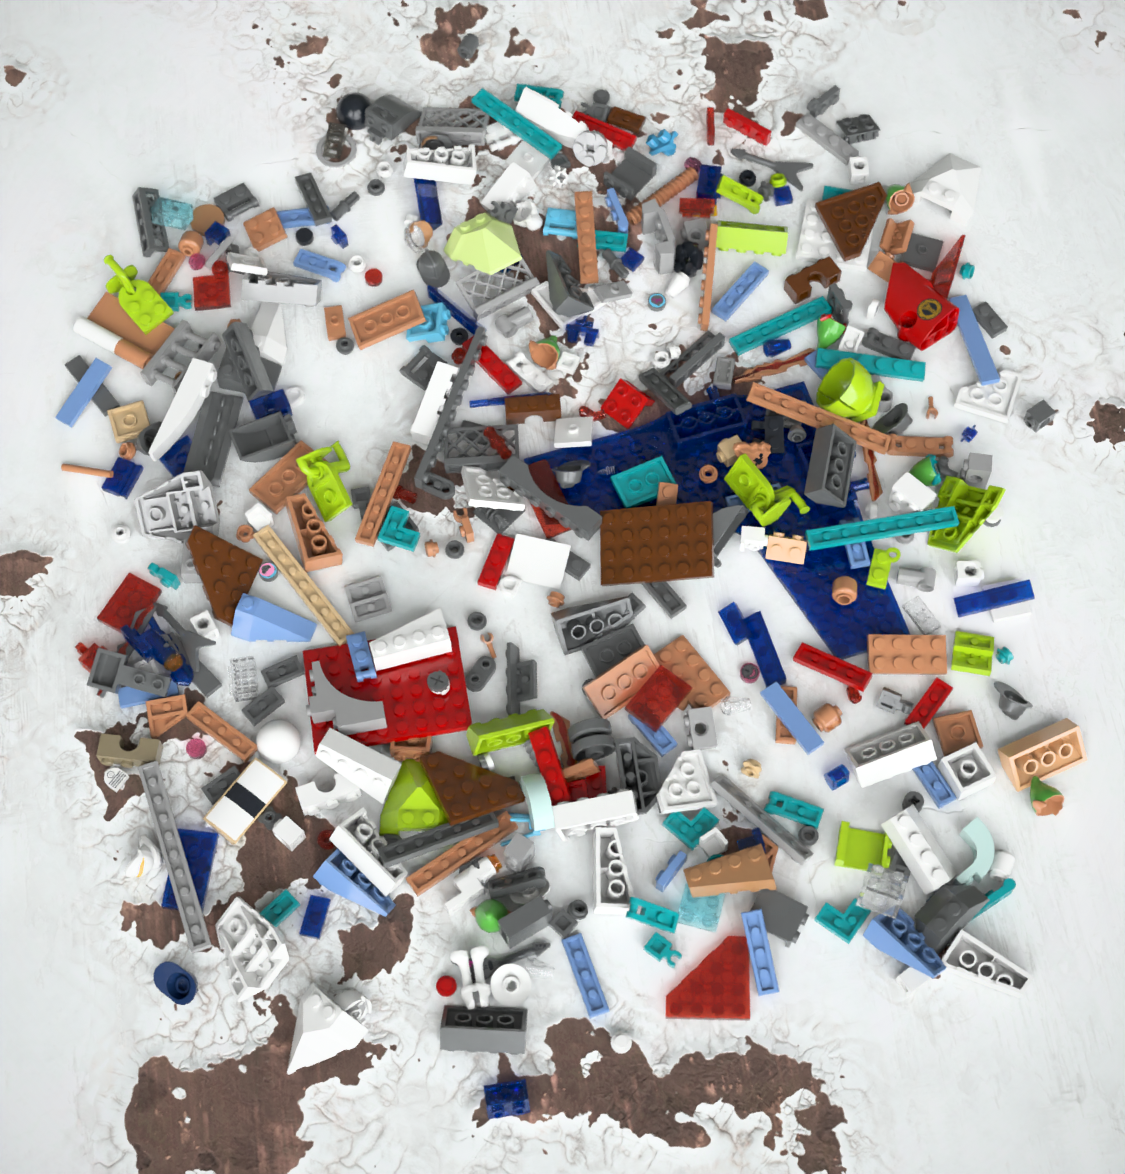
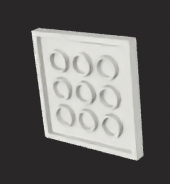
M808 198L796 260L816 263L819 259H825L830 256L838 267L866 271L874 227L861 256L844 262L815 209V203L821 200Z

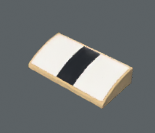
M254 758L203 817V820L234 845L285 786L287 781L266 764Z

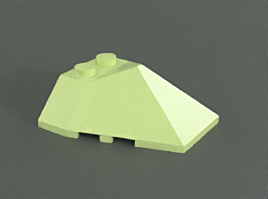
M485 212L455 227L444 248V253L451 260H460L464 265H473L475 269L490 275L522 259L512 226L509 223L497 220L495 216Z

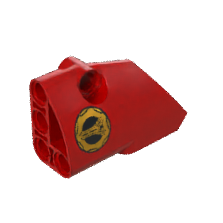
M893 263L884 310L898 329V339L909 341L920 351H923L954 331L958 322L959 308L935 291L931 282L906 263Z

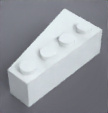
M441 607L369 643L376 671L452 652L451 641Z
M363 807L339 824L329 840L387 896L401 884L408 873L401 863L388 868L384 867L377 848L386 846L388 843L384 837L381 838L375 830L377 828L373 821H369L366 816L367 812Z

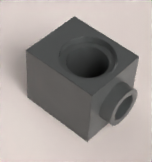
M1043 399L1027 410L1024 421L1027 427L1036 433L1053 421L1056 412Z

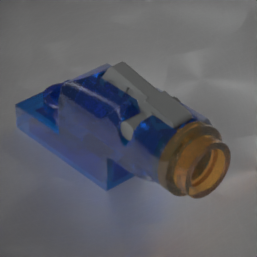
M127 624L120 628L123 638L147 663L155 659L166 670L171 672L178 670L182 666L183 660L168 634H160L150 628L140 635L135 628L131 629Z

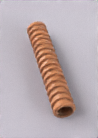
M688 167L687 170H684L675 179L663 185L659 190L626 212V218L629 223L637 225L638 222H641L643 203L655 199L659 207H661L678 195V193L682 192V190H685L686 187H689L690 184H693L694 181H697L699 178L697 171L692 167Z

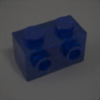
M701 164L695 203L716 205L717 198L721 199V194L716 192L719 180L724 175L721 174V166Z

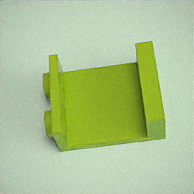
M841 821L834 866L883 874L885 868H889L890 856H887V852L892 847V841L886 832L882 834L849 828L850 822Z

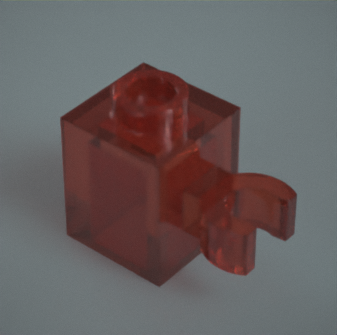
M79 642L75 646L77 652L81 655L78 661L90 673L99 646L93 643L87 648L83 643ZM102 645L101 647H99V648L108 650V649L105 648L103 645Z

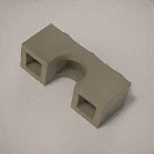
M101 733L96 756L103 765L113 766V764H118L125 768H133V766L139 767L156 760L160 765L163 751L160 739L140 737L139 745L136 749L124 751L125 742L121 735Z

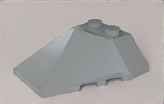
M202 470L183 472L134 499L142 536L183 543L184 539H188L194 525L216 536L219 534L220 519L213 487Z

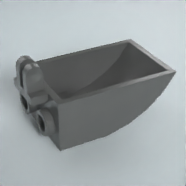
M389 94L378 98L365 109V125L369 127L367 133L370 134V141H375V144L380 145L384 137L391 141L394 140L415 122L422 112L394 95Z
M281 411L228 430L239 459L245 462H266L283 457L297 444L294 436L297 433L294 421L290 414L285 415L283 418Z
M744 505L726 507L713 513L714 566L717 568L722 565L721 561L717 558L749 513Z

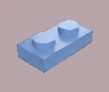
M681 850L677 855L673 854L667 863L669 865L665 871L661 870L655 879L657 881L656 888L662 893L686 862L687 855Z

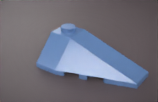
M243 593L235 610L231 636L249 642H256V640H267V642H274V640L310 642L317 624L263 599Z
M338 848L325 860L313 876L319 884L329 891L385 917L396 906L388 895L385 896Z
M897 904L871 920L863 936L878 950L933 979L946 970V966L934 949L928 947L924 942L925 936L922 932L918 933L913 926L915 924L913 919Z

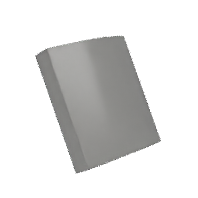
M381 576L344 587L355 623L392 612Z

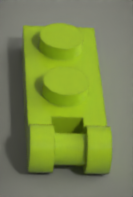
M725 175L720 178L716 189L717 193L749 209L752 214L759 213V205L763 202L762 195Z

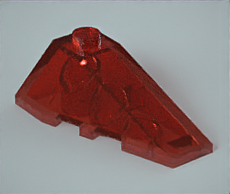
M962 235L932 272L931 279H927L933 285V289L946 299H948L966 235Z

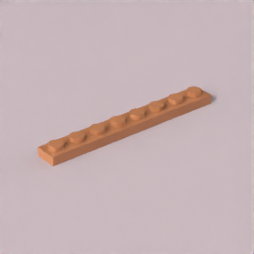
M753 382L746 401L817 429L834 424L857 441V444L883 455L888 450L891 436L758 383Z

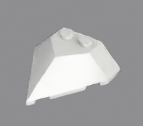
M314 981L300 998L287 1074L294 1073L301 1067H308L333 1057L345 1049L355 1048L368 1031L355 1017L346 1013L329 998L328 993Z

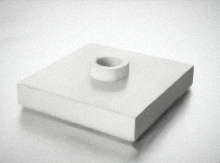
M523 140L505 160V166L509 167L512 162L516 163L529 172L534 181L551 159Z
M232 252L227 253L226 259L231 270L267 276L268 269L262 257Z
M593 416L556 419L555 448L592 446Z
M1020 578L982 587L993 623L1031 615L1032 612Z

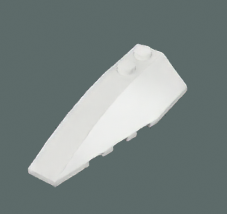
M525 87L515 111L562 145L573 148L578 135L583 131L589 130L586 124L582 121L578 123L571 118L572 114L566 111L564 113L560 110L556 102ZM607 140L608 151L606 156H611L613 143ZM587 144V150L594 152V145L590 146Z
M196 358L192 359L148 452L153 461L160 459L179 439L196 416L205 398L209 396L212 382H215L217 378V371L213 363Z

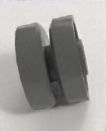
M603 718L587 719L575 723L568 729L569 741L573 744L571 746L572 755L575 760L581 761L591 758L599 760L611 755L616 750L614 738L610 736L612 734L610 721Z

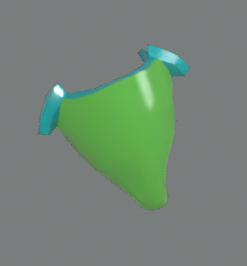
M932 454L926 455L924 459L917 462L909 471L911 475L925 486L939 485L942 480L940 473L936 472L934 466L937 463L936 456Z

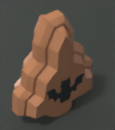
M763 441L761 443L753 442L749 444L737 442L734 443L733 451L738 458L740 455L746 454L755 466L761 469L768 462L771 445Z

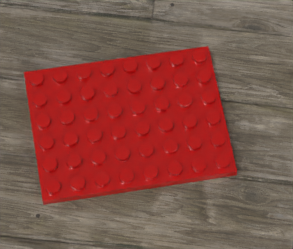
M456 626L447 628L452 652L376 671L377 678H366L362 682H357L348 644L304 650L303 659L308 703L309 697L313 696L312 687L315 686V682L310 680L309 670H313L312 662L320 661L321 669L326 679L341 693L357 700L383 702L387 728L345 735L367 747L393 741L399 742L412 738H423L468 730V727L472 725ZM376 639L367 640L368 645H369L370 642H372V641H374V640H376ZM435 671H442L449 678L450 688L444 695L433 693L428 688L427 678ZM311 716L313 746L316 755L320 742L329 728L334 730L333 720L314 724Z

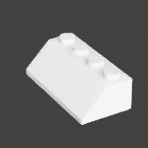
M919 721L844 749L855 777L862 788L871 786L884 779H890L902 772H908L915 767L929 764L937 759L932 741Z
M914 805L909 806L881 824L925 895L938 889L957 875L956 870Z

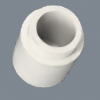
M1006 850L995 852L993 863L989 870L992 879L1004 882L1005 879L1009 878L1015 860L1012 853Z

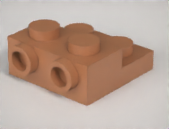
M432 736L391 742V757H394L397 761L414 758L416 762H419L421 756L431 754Z

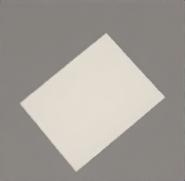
M516 534L506 576H513L524 582L560 589L571 545Z

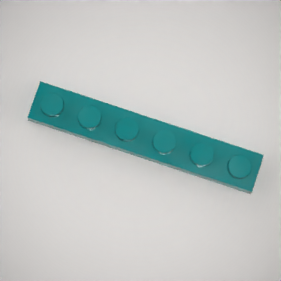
M484 88L471 99L472 104L549 159H552L562 149L561 143Z
M824 296L819 297L730 338L729 344L737 356L742 355L818 320L822 314H831L832 308Z
M818 348L816 351V368L830 369L840 360L852 358L860 362L870 375L875 374L883 377L923 382L925 379L926 362Z

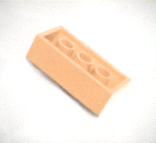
M1068 718L997 749L1001 765L1018 792L1030 787L1034 776L1039 777L1043 781L1087 760L1080 728Z

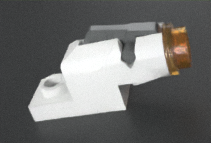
M495 854L480 857L459 867V874L455 876L453 882L460 894L450 896L445 903L446 911L450 916L484 895V888L481 883L485 884L502 868Z

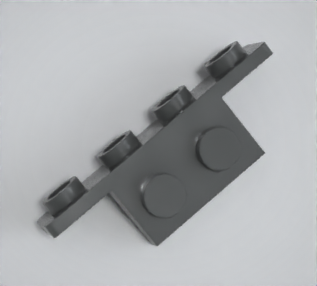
M508 642L507 650L505 651L507 668L505 670L507 676L506 711L508 715L514 713L519 715L520 702L537 698V662L535 660L520 662L519 648L512 642Z

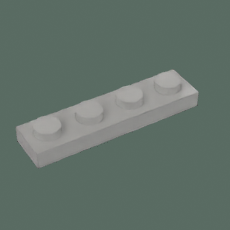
M805 114L796 122L798 129L846 166L849 163L850 157L859 155L858 150L811 114Z

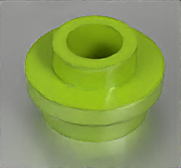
M775 173L771 176L769 183L774 188L780 189L786 185L787 179L784 174Z

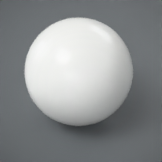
M277 719L269 721L261 727L257 734V750L270 763L283 764L289 762L297 755L301 746L299 731L292 723L286 720Z

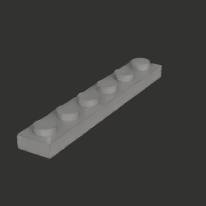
M721 775L713 780L710 786L715 792L725 798L734 809L741 812L749 822L757 826L764 835L772 839L776 846L788 853L793 861L803 865L813 856L814 853L727 777Z

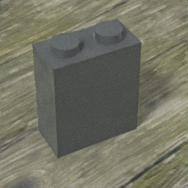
M541 895L498 920L499 933L509 949L549 926L553 916L551 911L553 908L547 899L543 900Z

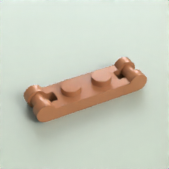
M888 434L891 436L887 450L888 455L925 457L928 454H932L936 457L946 456L947 458L954 456V449L952 448L953 437L951 436L939 438Z

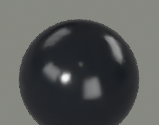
M358 92L344 95L336 107V116L339 123L349 130L366 128L365 109L372 104L371 100Z

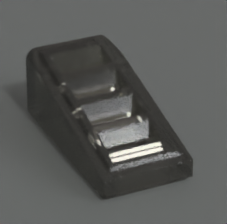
M329 122L323 157L340 159L348 132L346 125ZM334 131H340V134H335ZM333 137H337V138H339V141H338V140H332V138H333ZM331 143H333V144H338V147H334V146H330V145H331ZM329 149H330V150H337V153H336V154H335V153H328V152H329Z

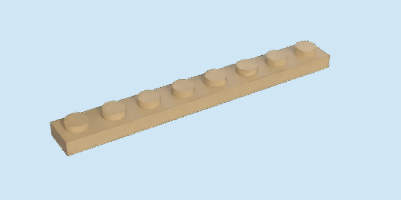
M267 525L253 534L255 541L277 566V569L335 643L339 646L346 644V636L354 634V632L271 527Z

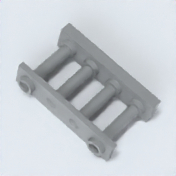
M182 320L140 374L146 384L153 386L156 380H160L171 385L176 394L190 363L187 366L174 361V357L181 353L190 358L208 362L222 344L216 333L213 332L206 339L194 334L189 323ZM189 339L203 345L198 352L183 346ZM168 366L182 372L177 379L162 373Z

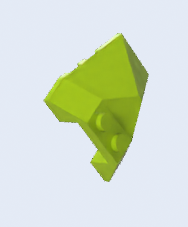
M946 476L938 492L939 503L935 509L954 506L959 525L930 531L927 545L958 553L997 508L1006 489L989 485L987 490L967 485L960 478Z
M414 759L402 761L394 785L380 815L379 836H384V834L400 836V831H427L449 823L420 762H416Z

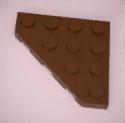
M880 182L815 203V209L844 262L860 257L887 197Z
M194 525L185 544L192 555V562L197 575L200 576L202 581V587L212 607L214 619L232 627L235 610L243 593H249L263 559Z
M439 751L421 756L419 759L450 826L525 802V795L518 782Z

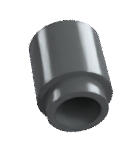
M472 33L463 37L457 49L461 58L471 59L479 45L478 37Z

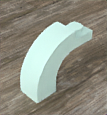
M542 774L521 776V781H518V784L527 801L531 828L535 831L554 828L555 823L551 800Z
M976 817L962 829L959 835L972 850L973 864L956 877L953 885H971L974 880L979 884L993 863L995 853L993 838L985 824Z

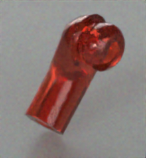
M587 406L579 408V415L581 417L593 416V422L606 418L604 409L594 412Z
M848 686L846 691L849 701L853 704L861 702L862 695H860L859 690Z

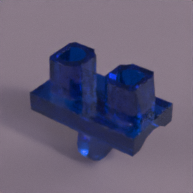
M586 315L583 316V320L576 319L575 324L577 325H566L567 341L570 343H577L579 335L585 336L584 345L593 347L596 338L599 339V329L589 328L593 327L594 322L588 321V316Z

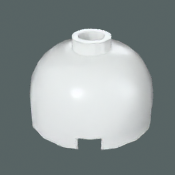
M346 990L333 998V1001L362 1024L366 1021L364 1018L366 1013L370 1014L371 1002L358 991Z

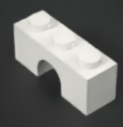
M340 773L334 774L336 785L330 792L324 793L319 791L314 781L295 787L304 816L315 815L325 808L333 809L346 801L353 802L362 796L360 788Z

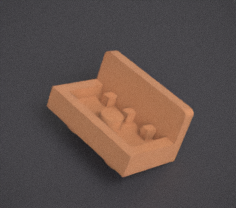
M888 218L879 246L885 252L887 251L892 255L906 252L915 223L911 219L896 223L892 218Z
M879 251L867 269L889 283L892 265L898 262L893 260L895 256L889 252L883 253Z

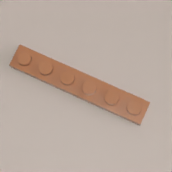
M592 191L574 192L580 283H598Z
M711 224L710 229L706 230L705 241H708V246L704 247L703 255L707 259L702 267V274H705V280H701L700 289L704 291L703 297L700 296L699 307H702V313L698 314L697 323L701 324L700 331H708L718 224Z
M393 441L355 537L356 543L374 547L412 449L410 445Z
M507 810L496 817L499 821V827L460 841L408 876L406 881L417 897L454 873L459 867L467 864L516 831L518 825L510 821L512 817Z

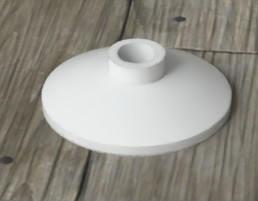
M546 879V885L543 888L532 887L522 892L511 893L510 897L518 905H524L539 895L544 898L550 891L549 881Z
M506 964L494 972L490 983L491 992L494 998L502 1005L517 1006L525 1002L532 990V980L529 973L523 967L517 964ZM511 981H514L516 983V987L514 989H511L509 986V983Z

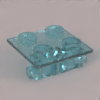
M685 884L678 910L679 918L677 923L716 933L725 893H719L716 896L692 898L689 886Z

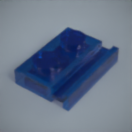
M118 457L111 469L114 473L113 477L106 478L101 488L105 492L128 499L144 468L142 465H137L134 462Z

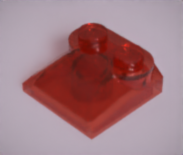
M679 199V214H682L684 218H693V215H700V218L709 219L711 215H714L715 199Z

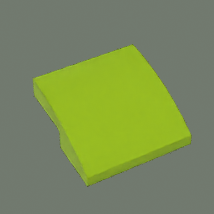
M955 631L951 670L990 676L994 652V637Z

